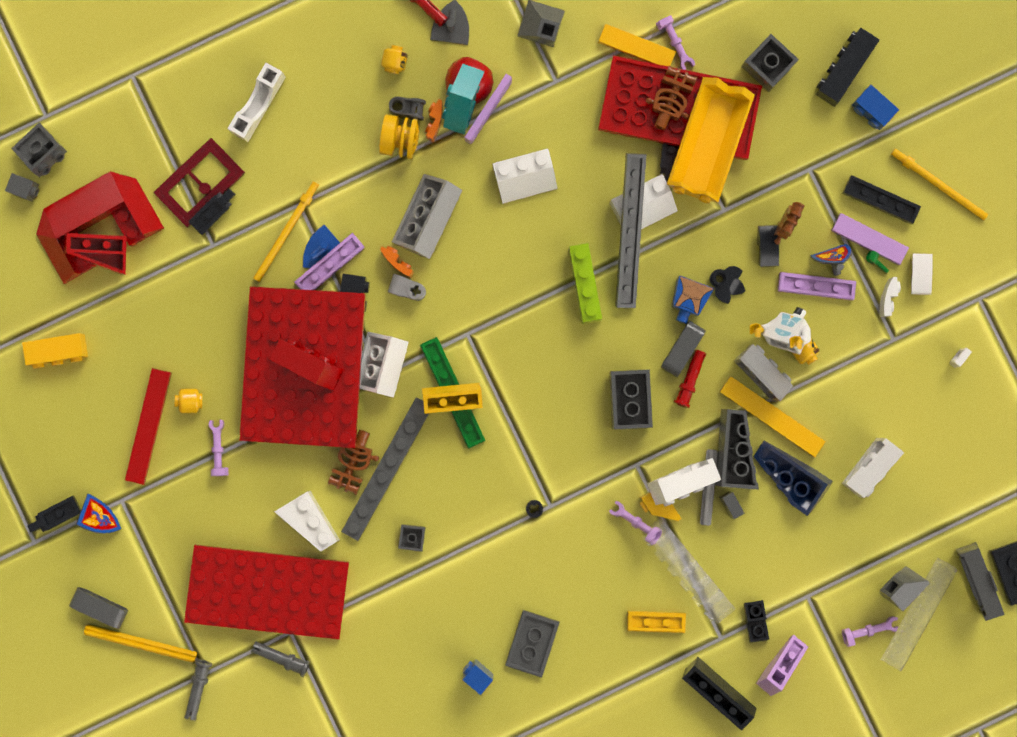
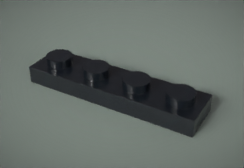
M853 175L849 177L842 193L911 225L914 224L921 208L920 205Z

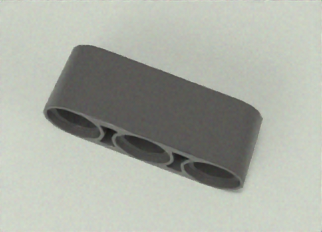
M689 320L662 363L661 368L678 377L706 330Z
M77 587L69 604L71 608L120 629L128 612L127 608L81 587Z

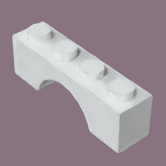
M265 63L256 78L255 88L246 105L236 113L227 128L232 134L249 142L286 78L282 71Z

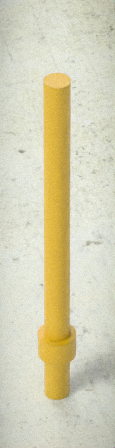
M896 148L892 151L891 155L901 161L904 167L915 171L983 221L987 218L988 214L918 165L911 156L904 155Z
M313 181L307 192L302 194L299 199L301 200L253 279L258 282L261 281L304 209L312 202V196L319 187V184Z

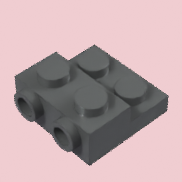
M40 122L11 148L39 178L49 174L50 167L56 162H61L65 157L64 154L67 152Z

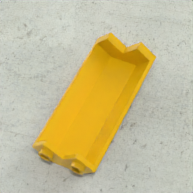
M703 77L667 185L673 188V192L698 198L699 201L707 204L710 201L719 202L755 96L745 87L728 86L719 78Z

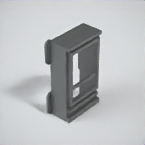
M974 542L957 548L956 551L977 605L980 608L979 611L985 621L1005 615L996 593L998 589L991 571L987 570L977 543Z

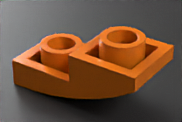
M440 99L436 103L433 102L428 110L430 113L429 117L434 122L429 123L425 132L427 133L426 138L431 142L435 141L442 122L443 103Z
M387 246V248L381 247L380 250L387 261L397 271L411 279L414 271L410 269L411 265L403 261L400 264L398 263L400 256L397 254L398 250Z

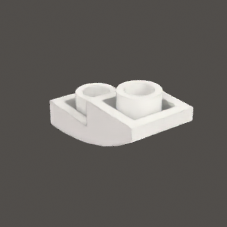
M913 253L911 294L931 295L932 254Z
M897 277L888 279L880 300L879 317H889L894 312V302L891 301V298L897 297L901 290Z

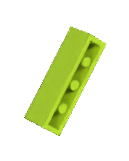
M589 243L569 246L582 324L602 320Z

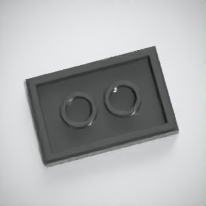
M523 610L505 666L542 678L560 621Z

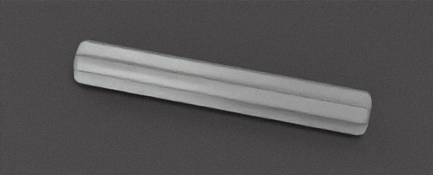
M707 450L706 460L713 458L717 467L718 451ZM715 483L704 487L700 514L701 525H711Z

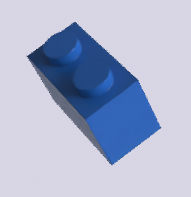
M872 85L868 86L852 104L854 111L858 115L864 116L868 120L869 125L878 130H881L899 111L893 103Z
M477 659L473 663L469 661L463 669V681L480 695L493 681L494 674Z

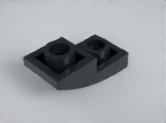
M777 225L758 226L757 245L759 246L758 265L760 267L779 266V244L777 245L774 242L778 237L774 234L778 227Z
M763 600L744 603L749 643L769 640Z

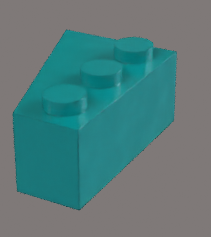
M462 64L454 84L449 85L446 93L447 98L444 104L446 108L442 115V119H445L444 128L465 135L471 121L476 103V93L479 92V84L484 71Z

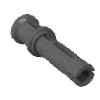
M257 641L253 645L254 649L252 648L251 653L283 665L285 670L299 673L301 677L305 676L310 665L308 660L305 662L296 658L294 654H284Z
M195 660L196 668L194 675L191 676L193 685L184 716L185 719H189V717H191L190 720L197 719L203 688L208 683V671L212 667V663L206 660Z

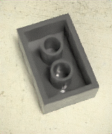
M650 369L609 372L612 430L653 428Z

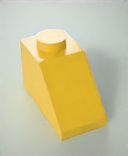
M650 491L640 497L642 502L639 504L645 513L649 512L651 515L676 521L681 520L673 504L665 507L664 504L655 505Z

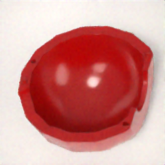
M462 57L454 61L449 67L445 78L446 89L448 90L450 84H454L462 64L482 70L484 75L480 81V89L476 93L475 104H478L485 100L492 91L494 83L493 73L490 68L480 61L470 57Z

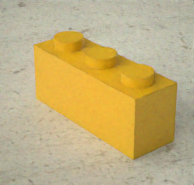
M81 333L22 342L25 365L32 366L33 369L44 368V364L51 363L52 366L62 365L63 361L70 360L71 363L81 362L82 358L88 357L85 334Z
M480 383L422 388L425 414L483 408Z

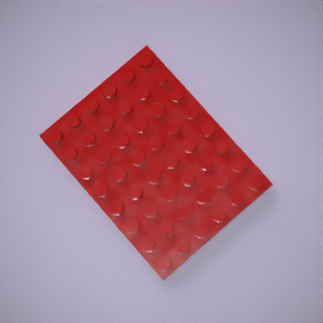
M250 286L239 441L356 448L365 293ZM289 338L299 343V348L303 349L305 346L313 350L314 355H323L330 359V363L342 368L343 371L334 389L331 390L317 385L269 360L279 339L287 341Z

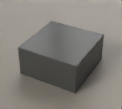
M729 491L719 497L730 518L736 519L745 514L733 492Z
M402 524L398 549L422 552L426 527Z

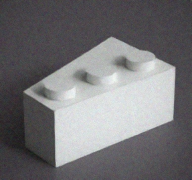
M876 438L842 484L860 498L869 497L874 491L875 485L885 477L886 473L904 452L888 439Z
M711 458L690 464L647 483L655 505L664 504L665 507L675 503L674 499L679 498L681 500L690 496L689 493L702 491L705 486L720 481L721 478L714 460Z
M307 491L274 511L319 551H323L340 540L311 491Z

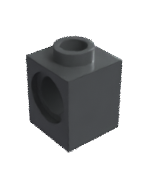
M12 173L5 191L32 202L39 193V184Z

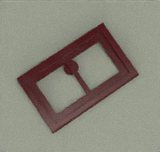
M210 138L153 193L188 228L191 225L188 221L214 195H217L219 192L223 195L245 172ZM210 152L230 171L212 190L208 183H202L191 172ZM187 174L197 182L199 191L205 195L188 213L168 193Z

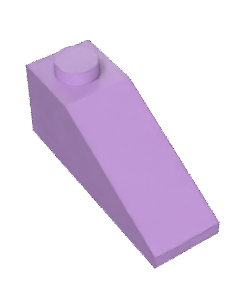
M792 635L766 667L756 684L770 696L781 692L808 646L795 635Z

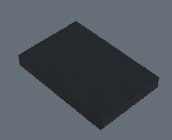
M1017 541L989 550L1010 606L1017 604Z

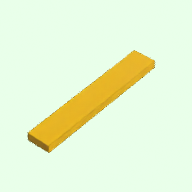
M730 376L720 390V393L811 456L816 457L826 441Z

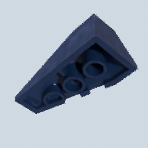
M765 440L754 455V458L764 471L777 484L778 489L788 498L789 503L806 516L812 512L833 483L831 479Z

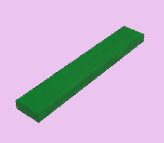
M438 337L420 344L439 387L460 385ZM471 409L451 411L468 449L486 441Z

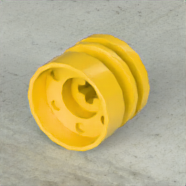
M385 114L381 130L379 153L393 156L395 148H399V157L403 158L406 149L407 159H413L419 140L418 119L413 118L411 127H409L408 117L404 119L403 125H399L398 116Z

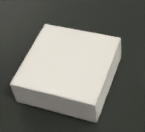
M968 348L960 349L952 358L950 364L954 368L961 367L972 351Z

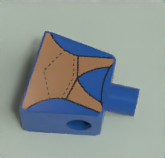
M679 276L676 280L672 308L679 310L676 321L687 324L690 314L696 317L699 316L714 288Z

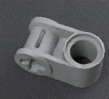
M393 274L388 289L389 293L416 301L422 300L425 297L426 289L422 284ZM419 287L421 293L415 296L412 290Z

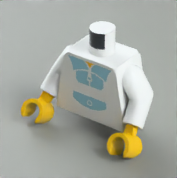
M796 307L793 314L781 312L767 324L760 325L754 323L750 325L749 334L755 333L757 338L763 335L769 345L799 355L802 352L803 346L811 341V329L804 319L806 311L800 307Z

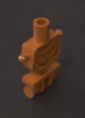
M671 66L668 67L665 75H670L674 79L664 76L662 83L672 86V89H660L656 93L654 100L646 99L647 104H653L652 111L659 114L654 126L660 130L666 129L669 119L678 121L680 116L686 120L689 119V114L684 113L687 100L679 91L691 94L693 87L684 83L687 82L694 86L697 77L688 75V72L683 75L680 73L681 69L678 68L676 70L671 68ZM678 77L683 79L682 83L676 81Z
M793 202L792 205L788 206L781 221L777 224L778 227L774 234L778 237L774 241L775 244L778 245L782 238L786 240L788 236H791L805 205Z
M359 429L356 438V448H348L352 451V455L346 451V448L340 447L338 459L347 468L345 472L333 468L332 472L340 475V479L331 475L328 485L337 486L336 489H340L342 486L345 488L344 492L350 491L357 495L360 486L351 484L352 480L362 483L363 479L353 476V470L367 469L371 460H379L377 455L372 456V449L365 447L370 433ZM343 454L349 458V463L344 461ZM359 455H367L366 459H360L358 457H360ZM357 462H366L364 466L356 467ZM344 477L349 479L347 484L343 483Z

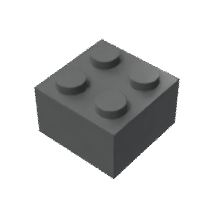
M770 34L744 61L741 67L770 92L799 59Z

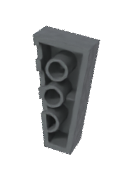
M721 409L716 467L721 480L715 482V486L759 490L758 483L756 482V469L753 463V450L750 444V431L746 411Z

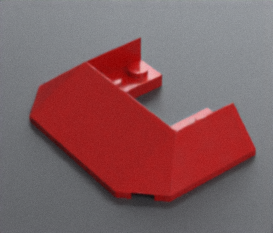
M110 171L43 209L36 235L63 284L96 267V265L64 254L65 233L80 234L85 229L112 215L122 234L127 236L129 246L132 247L164 229L136 178Z

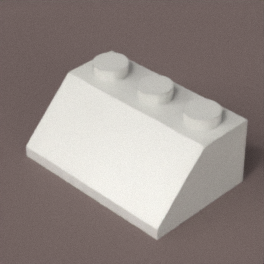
M548 149L492 163L502 204L558 189Z
M663 174L644 184L641 229L678 211L672 192ZM623 194L610 201V205L620 225Z
M367 332L362 351L360 389L394 398L409 342L391 336Z

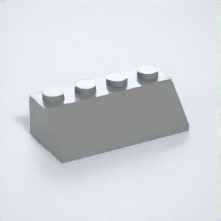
M424 174L392 243L430 259L462 190L447 180Z

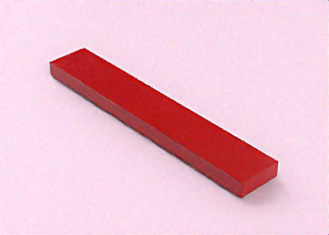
M154 368L151 370L125 481L145 485L172 375L171 372Z

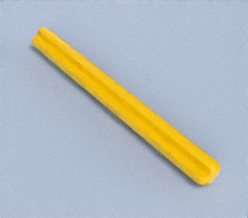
M90 624L86 625L84 629V635L192 663L195 662L197 652Z

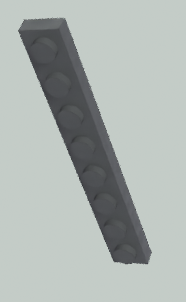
M626 153L615 305L617 308H636L646 154Z
M415 398L341 531L359 541L429 413H424L423 401L421 399Z

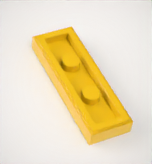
M628 611L627 631L685 633L686 613Z

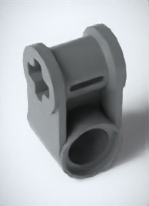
M393 97L389 102V111L391 115L398 116L399 118L408 117L410 120L414 118L418 119V121H423V107L426 101L419 98ZM395 103H400L403 108L400 111H395L392 106Z

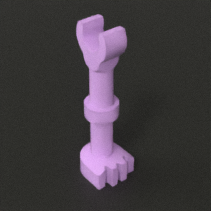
M670 15L658 21L656 26L659 31L664 28L666 29L671 39L670 44L672 47H675L680 57V69L686 70L684 63L689 62L691 67H694L695 61L686 54L681 44L682 40L680 37L678 38L672 26L674 20Z
M210 420L209 427L213 433L214 447H212L214 468L211 469V476H228L229 468H222L221 454L223 452V447H221V430L224 428L225 423L223 420H220L219 427L215 428L214 421Z
M616 501L615 504L619 506V510L614 512L610 509L609 512L616 517H623L631 523L632 527L635 529L639 528L647 534L645 541L655 545L662 534V530L658 527L651 528L642 522L640 517H635L627 512L622 503Z
M891 616L886 622L873 626L869 624L865 628L851 631L849 628L842 629L844 644L847 647L854 646L856 644L854 638L866 635L870 637L874 633L885 630L897 632L900 630V627H892V622L898 620V618Z

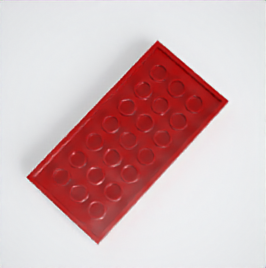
M613 55L598 130L680 147L689 119L686 120L682 116H680L678 121L669 119L666 129L660 130L654 126L659 114L652 111L653 104L646 103L647 98L654 100L656 93L660 89H672V86L662 83L664 76L674 79L670 75H665L668 66ZM681 69V74L685 75L688 72V75L697 77L694 86L687 82L684 83L693 87L691 94L679 91L687 100L684 113L689 114V118L703 77L719 78L728 86L745 87L755 95L734 158L748 160L762 85ZM678 77L676 81L682 83L683 79Z
M195 544L184 623L340 639L349 562Z

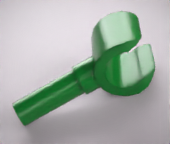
M869 251L866 261L875 264L883 272L888 273L889 270L877 260L880 254L876 251Z

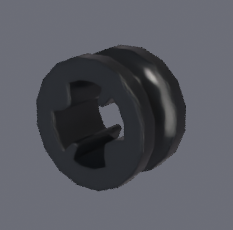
M531 500L526 505V512L530 517L537 518L542 515L543 506L540 501ZM531 504L533 506L538 504L540 511L532 514L529 507Z

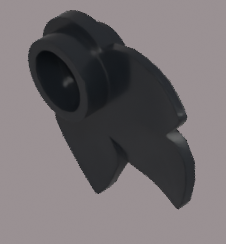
M729 266L725 270L717 269L711 273L710 283L715 287V295L721 302L728 304L731 295H739L746 291L743 283L738 279L743 272L742 269L736 266ZM716 276H721L722 282H717Z

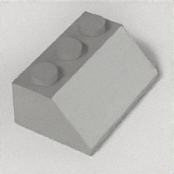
M751 344L734 362L773 402L781 401L793 387L790 383L792 381L786 373H781L777 369L778 365L771 358L768 360L763 355L765 352L759 345Z

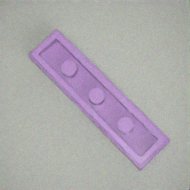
M505 74L467 132L465 141L469 144L473 143L511 85L512 77L508 74Z
M842 213L839 214L831 230L870 251L878 252L880 256L897 265H901L909 247Z
M351 233L295 281V284L301 290H316L365 248L364 245Z
M780 272L777 291L854 300L856 281Z

